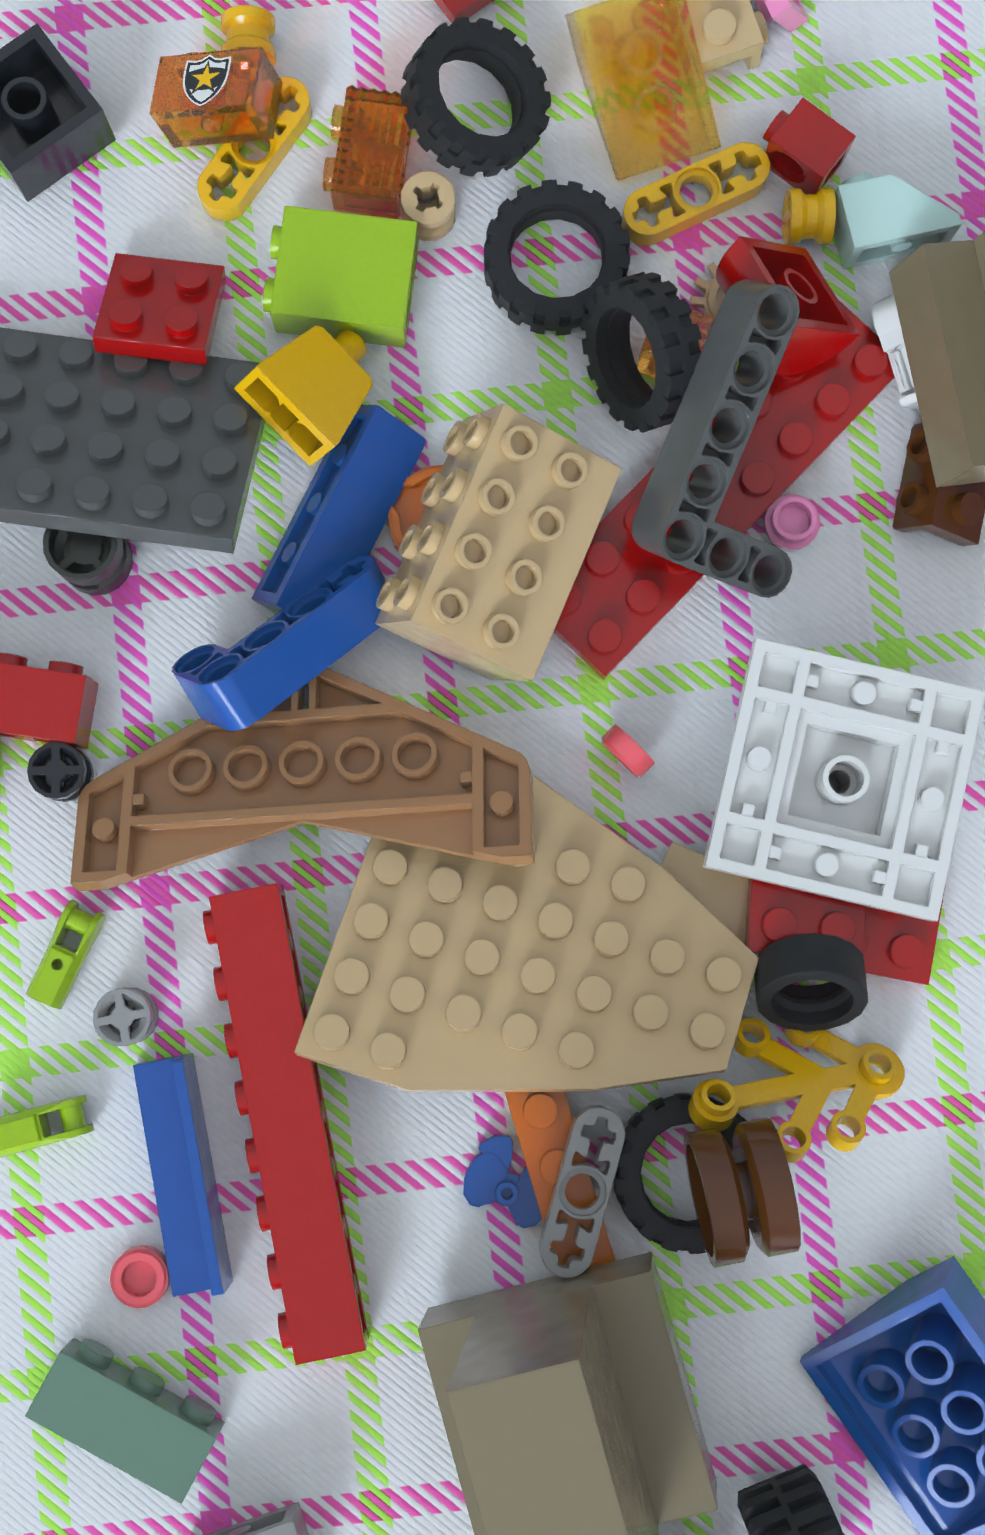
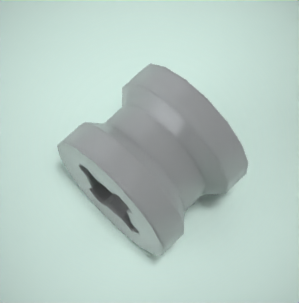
M118 988L107 992L97 1002L93 1011V1024L97 1034L105 1042L114 1046H129L146 1040L154 1032L158 1023L159 1010L155 1000L148 992L139 988Z

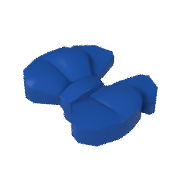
M494 1135L479 1144V1150L482 1153L477 1154L466 1170L463 1195L468 1203L475 1207L495 1201L502 1206H508L517 1225L522 1228L536 1226L542 1219L527 1166L520 1176L515 1172H510L513 1140L509 1135Z

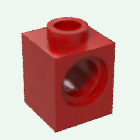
M802 98L790 114L784 110L778 113L766 130L763 139L768 142L765 152L770 161V170L792 187L801 189L804 194H815L820 188H824L844 162L856 135L805 98Z

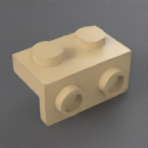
M675 0L699 73L743 59L748 70L759 67L763 47L768 44L769 36L762 12H754L750 0Z

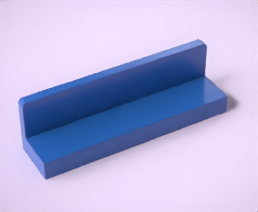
M361 405L340 442L324 455L251 599L270 610L281 611L346 562L358 557L369 556L388 519L391 507H394L404 487L403 484L406 478L410 476L426 444L425 438L379 405Z
M190 1053L133 1065L172 1296L175 1297L205 1290H211L212 1296L224 1294L232 1284L233 1277L194 1054Z

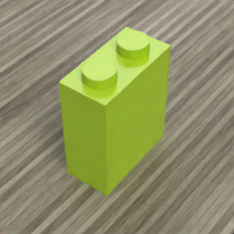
M285 206L282 226L274 225L271 233L270 256L271 259L277 260L275 279L266 278L263 291V311L270 312L275 331L278 333L302 335L318 325L323 327L334 339L341 331L351 330L357 333L365 343L406 348L419 249L418 222Z

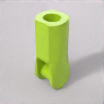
M70 900L64 908L49 946L26 992L28 997L57 1009H62L78 973L103 927L106 917L101 912H97L93 916L78 909L79 903L74 900ZM69 930L83 936L77 950L63 944Z
M86 1095L70 1097L0 1116V1158L94 1131L93 1124L87 1125L82 1103L87 1102ZM59 1110L64 1131L51 1134L47 1113Z

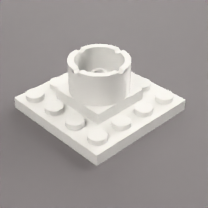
M756 638L752 642L702 867L931 922L938 921L985 691ZM829 775H834L839 779L841 783L839 793H836L830 786Z

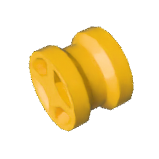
M238 5L225 10L221 15V30L226 36V42L221 47V59L231 56L230 70L244 74H258L272 69L276 63L275 47L270 43V39L275 34L274 15L264 8L253 5Z
M787 188L782 212L784 244L797 245L802 239H813L818 245H830L834 236L836 221L834 189L820 188L815 194H804L799 188Z

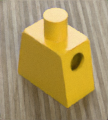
M316 325L261 361L234 389L311 466L340 442L372 387L371 377L358 364L366 355L367 347L363 339L351 330L341 331L334 339L323 327Z

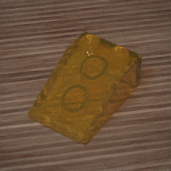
M608 0L565 14L579 71L616 180L619 181L721 147L686 0Z

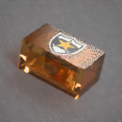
M261 46L162 56L159 60L149 114L174 148L270 140L274 138L283 82Z

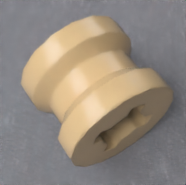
M422 171L412 175L405 182L401 191L402 220L418 222V235L422 241H436L445 237L452 230L455 223V191L451 182L444 175L434 171ZM433 197L431 202L421 203L418 201L419 199L424 200Z

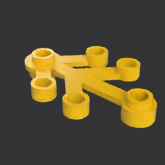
M745 1018L739 1025L734 1043L735 1050L744 1057H756L787 1075L734 1086L722 1079H707L698 1084L689 1101V1115L698 1127L703 1130L716 1128L719 1131H723L731 1125L739 1110L800 1099L789 1121L782 1123L777 1129L787 1162L796 1163L804 1158L811 1146L812 1137L810 1131L830 1092L853 1089L844 1110L835 1113L826 1128V1138L835 1149L844 1152L852 1151L857 1148L866 1134L864 1120L874 1100L894 1095L903 1084L905 1070L897 1054L886 1046L866 1043L856 1047L827 1030L804 1033L800 1030L785 1028V1035L793 1045L801 1048L812 1047L840 1064L823 1068L771 1039L770 1030L763 1021L757 1018ZM743 1033L756 1035L760 1042L751 1043L747 1041ZM869 1064L878 1067L884 1074L873 1071ZM708 1095L721 1098L725 1105H715L709 1100ZM837 1125L848 1126L853 1131L854 1137H847L841 1134ZM788 1135L796 1138L800 1148H791L786 1145L783 1136Z

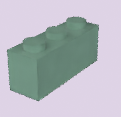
M73 1338L58 1354L25 1417L182 1504L225 1422L215 1417L217 1414L216 1410L206 1401L191 1395H187L183 1399L165 1389L164 1380L152 1371L141 1367H135L132 1371L114 1361V1353L105 1345L91 1339H83L80 1342Z

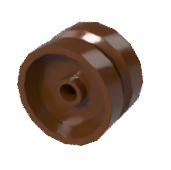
M766 1117L737 1123L732 1139L733 1155L726 1138L716 1128L685 1133V1159L693 1204L705 1250L713 1267L745 1262L750 1247L749 1228L757 1247L768 1257L799 1251L801 1228L797 1200L786 1154L772 1120Z

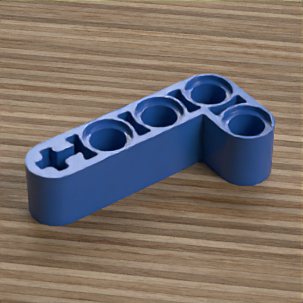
M362 556L350 560L231 648L226 649L215 644L196 647L175 662L172 666V673L203 720L227 731L244 729L260 720L380 628V626L375 624L381 609L376 607V601L386 579L375 558L372 556Z

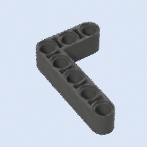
M745 279L733 284L723 298L634 515L631 528L633 539L642 549L757 596L770 598L782 592L790 581L792 562L788 554L780 548L715 522V518L796 327L800 308L795 292L788 286ZM762 304L761 313L759 315L760 305ZM739 360L738 369H737V371L735 372L736 364H737V361ZM716 416V421L712 428L713 419ZM694 470L692 480L689 483L690 475ZM671 526L670 533H669V535H668L667 538H666L667 531H668L669 527Z

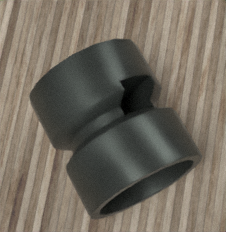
M48 528L45 530L43 553L49 565L79 592L92 596L106 595L120 588L129 577L133 560L132 550L126 539Z

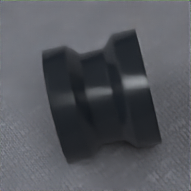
M60 742L47 743L35 750L29 759L27 768L28 779L34 790L44 797L61 802L78 800L83 788L94 777L93 766L87 755L66 743ZM68 775H74L70 776L68 780L64 782V787H62V781L65 780Z

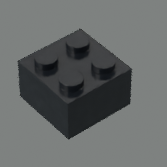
M37 23L0 49V166L26 201L29 202L116 140L101 106Z

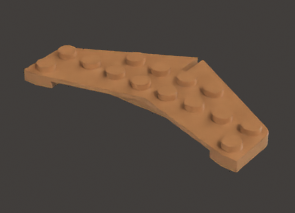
M326 668L309 681L308 709H303V686L260 720L241 730L227 731L200 718L89 782L81 791L78 799L70 884L78 891L107 890L304 823L502 865L535 863L533 776L527 759L520 752Z

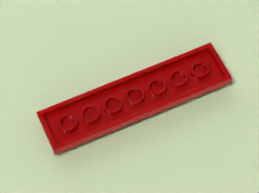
M840 302L860 335L840 353L815 368L795 375H775L715 518V522L745 534L775 500L785 493L895 378L888 354L883 351L879 336L842 302ZM716 416L713 419L712 428L715 424ZM654 467L599 523L554 629V633L603 680L704 577V574L642 549L633 539L631 528L633 518ZM694 470L690 475L689 483L692 480ZM671 526L669 527V529H668V531H667L666 538H667V536H668L669 533H670Z

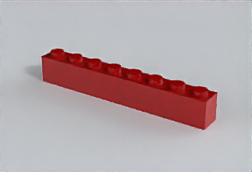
M275 883L210 896L211 910L203 911V924L209 945L217 944L221 966L213 968L214 984L219 1001L228 1000L232 1023L224 1024V1037L229 1057H238L242 1080L235 1081L234 1083L235 1097L240 1115L249 1114L253 1137L245 1139L246 1157L250 1172L252 1174L260 1172L264 1195L256 1197V1209L261 1231L270 1230L275 1253L267 1255V1269L272 1290L281 1289L286 1312L278 1313V1329L283 1349H293L295 1365L366 1351L369 1340L368 1328L317 1062L297 1056L294 1053L308 1012L284 886Z

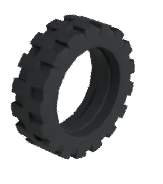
M469 17L456 18L450 26L446 22L439 25L412 56L402 79L406 80V84L401 89V104L407 105L408 112L404 115L409 129L415 128L420 136L417 139L419 145L426 152L431 150L438 156L436 161L442 166L449 169L453 165L460 168V174L472 177L477 172H483L484 177H491L497 175L503 168L505 171L511 169L540 140L539 136L546 130L550 118L545 113L551 106L550 91H545L544 83L547 81L542 66L536 67L532 60L535 54L526 43L521 46L515 41L516 34L506 27H503L501 30L494 28L493 21L479 18L476 22H470ZM454 60L475 63L492 73L504 87L511 104L512 125L510 131L500 136L478 134L462 125L449 111L440 92L439 69L441 65Z
M557 180L542 181L540 187L532 189L531 185H527L519 189L516 198L512 201L507 198L499 206L497 217L491 219L486 232L484 276L486 285L492 291L491 297L499 309L503 307L508 311V318L519 326L522 322L530 325V331L538 334H545V330L556 331V336L571 334L572 329L581 327L583 331L582 319L583 315L588 314L589 310L586 307V303L590 295L597 294L595 289L598 286L627 276L630 265V237L628 230H623L621 226L623 218L615 207L610 209L605 204L606 197L596 190L589 193L583 190V184L575 181H568V185H557ZM560 219L579 225L593 236L601 250L602 266L598 278L589 288L574 296L551 298L534 293L518 280L512 269L511 251L515 240L525 229L540 221Z
M645 272L636 273L598 286L595 289L597 294L590 295L586 303L589 311L588 314L583 315L582 329L586 331V338L582 339L583 354L588 355L590 365L586 366L590 380H595L598 389L595 392L602 404L607 403L610 407L609 414L617 422L624 421V427L631 431L639 429L640 432L644 433L673 423L702 352L698 340L702 339L698 324L692 323L689 316L692 310L685 298L679 299L676 295L678 289L669 280L661 282V275L653 272L647 274ZM632 315L643 327L651 345L655 362V386L653 390L642 378L634 361L630 344V320Z
M677 1093L664 1099L660 1097L651 1101L647 1107L640 1112L637 1111L627 1121L625 1140L613 1181L614 1192L624 1214L643 1237L660 1244L662 1248L669 1251L677 1252L680 1250L688 1251L689 1254L706 1253L697 1219L685 1221L672 1218L653 1206L644 1191L641 1175L645 1152L658 1135L672 1126L689 1123L695 1124L688 1110L692 1094ZM708 1096L709 1100L715 1105H725L724 1103ZM738 1112L731 1125L727 1129L720 1131L726 1138L732 1152V1139L737 1123L747 1121Z

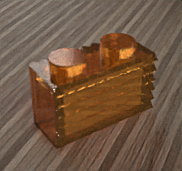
M351 85L346 89L344 106L334 105L331 120V139L338 140L336 158L326 157L323 171V191L331 192L334 211L399 219L401 191L404 186L412 130L409 129L404 116L408 112L407 105L401 104L400 93L396 91L390 93L386 90L378 91L374 88L368 90L364 87L356 88Z

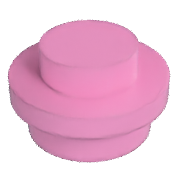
M790 494L779 497L767 509L764 516V530L767 537L774 545L784 550L793 551L808 546L819 532L820 516L817 508L810 500L800 495Z

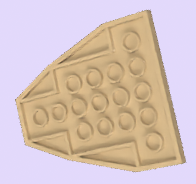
M532 775L535 863L502 865L371 837L294 1053L297 1056L405 1092H595L722 1073L727 1070L759 957L663 867Z

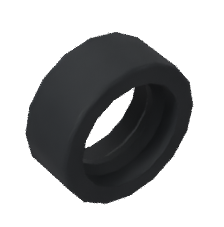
M818 933L791 935L772 942L758 954L759 959L754 973L756 1003L759 1013L773 1024L786 1029L801 1031L828 1030L849 1023L861 1015L868 1004L863 953L847 940L834 935ZM809 980L829 981L824 984L808 986L793 984Z

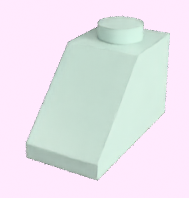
M870 173L858 174L843 181L835 191L836 221L834 237L843 269L910 255L923 243L950 242L962 225L959 213L893 174L874 178Z

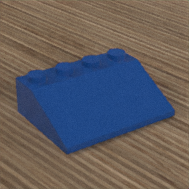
M952 1256L906 1280L805 1353L799 1362L921 1535H985V1299L956 1258Z

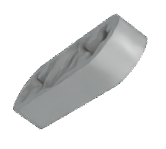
M591 1105L583 1108L572 1120L539 1240V1252L544 1265L551 1273L563 1278H572L582 1274L592 1262L625 1140V1129L621 1119L612 1110L601 1105ZM597 1117L606 1118L605 1127L613 1132L611 1141H600L595 1156L597 1161H607L604 1171L587 1162L572 1163L575 1152L587 1157L590 1139L582 1134V1128L584 1124L594 1125ZM577 1174H588L594 1177L598 1183L599 1190L595 1201L585 1207L572 1205L565 1196L567 1182ZM559 1210H563L566 1214L576 1219H591L589 1228H585L577 1223L574 1242L579 1248H582L579 1256L570 1255L567 1263L558 1262L556 1250L550 1248L553 1240L563 1241L568 1227L566 1219L556 1220Z

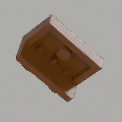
M922 423L915 424L911 429L907 444V454L896 500L893 529L900 532L924 530L960 546L978 545L985 513V482L936 488Z

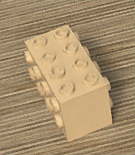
M503 403L463 419V421L459 420L451 428L443 447V451L448 453L442 470L440 473L436 472L432 475L423 491L421 503L426 505L420 521L418 525L413 524L407 530L400 544L399 555L404 557L395 578L389 577L378 595L376 607L381 609L375 624L490 680L533 681L622 468Z

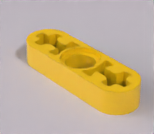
M279 77L270 81L199 176L197 191L204 210L212 218L219 221H231L244 214L309 125L312 117L309 93L299 80L292 77ZM292 98L295 99L297 111L294 113L286 109L277 119L276 102L280 101L287 104ZM275 121L280 135H277L271 127ZM254 137L266 140L270 144L269 153L259 161L245 159L241 156L240 149L246 140ZM230 163H233L239 171L236 177ZM232 181L231 185L235 196L230 199L223 195L216 201L213 188L217 185L224 189Z
M749 142L737 143L634 191L627 198L624 205L621 224L623 230H628L630 241L633 243L650 246L753 199L762 191L769 175L770 161L768 155L756 144ZM740 162L744 169L751 167L755 169L751 181H747L743 174L727 180L723 191L725 194L722 193L721 181L733 175L736 163ZM687 183H701L708 189L710 200L702 206H691L682 199L680 189ZM666 194L669 195L671 207L657 214L655 226L650 227L646 220L635 221L639 208L644 207L648 214L657 212L664 208L667 198Z

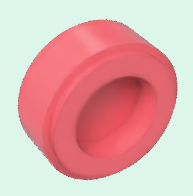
M616 724L601 737V743L636 777H642L655 764L653 759Z
M147 1245L135 1246L122 1254L114 1263L110 1274V1284L116 1298L132 1308H145L156 1303L170 1286L166 1256L157 1248Z

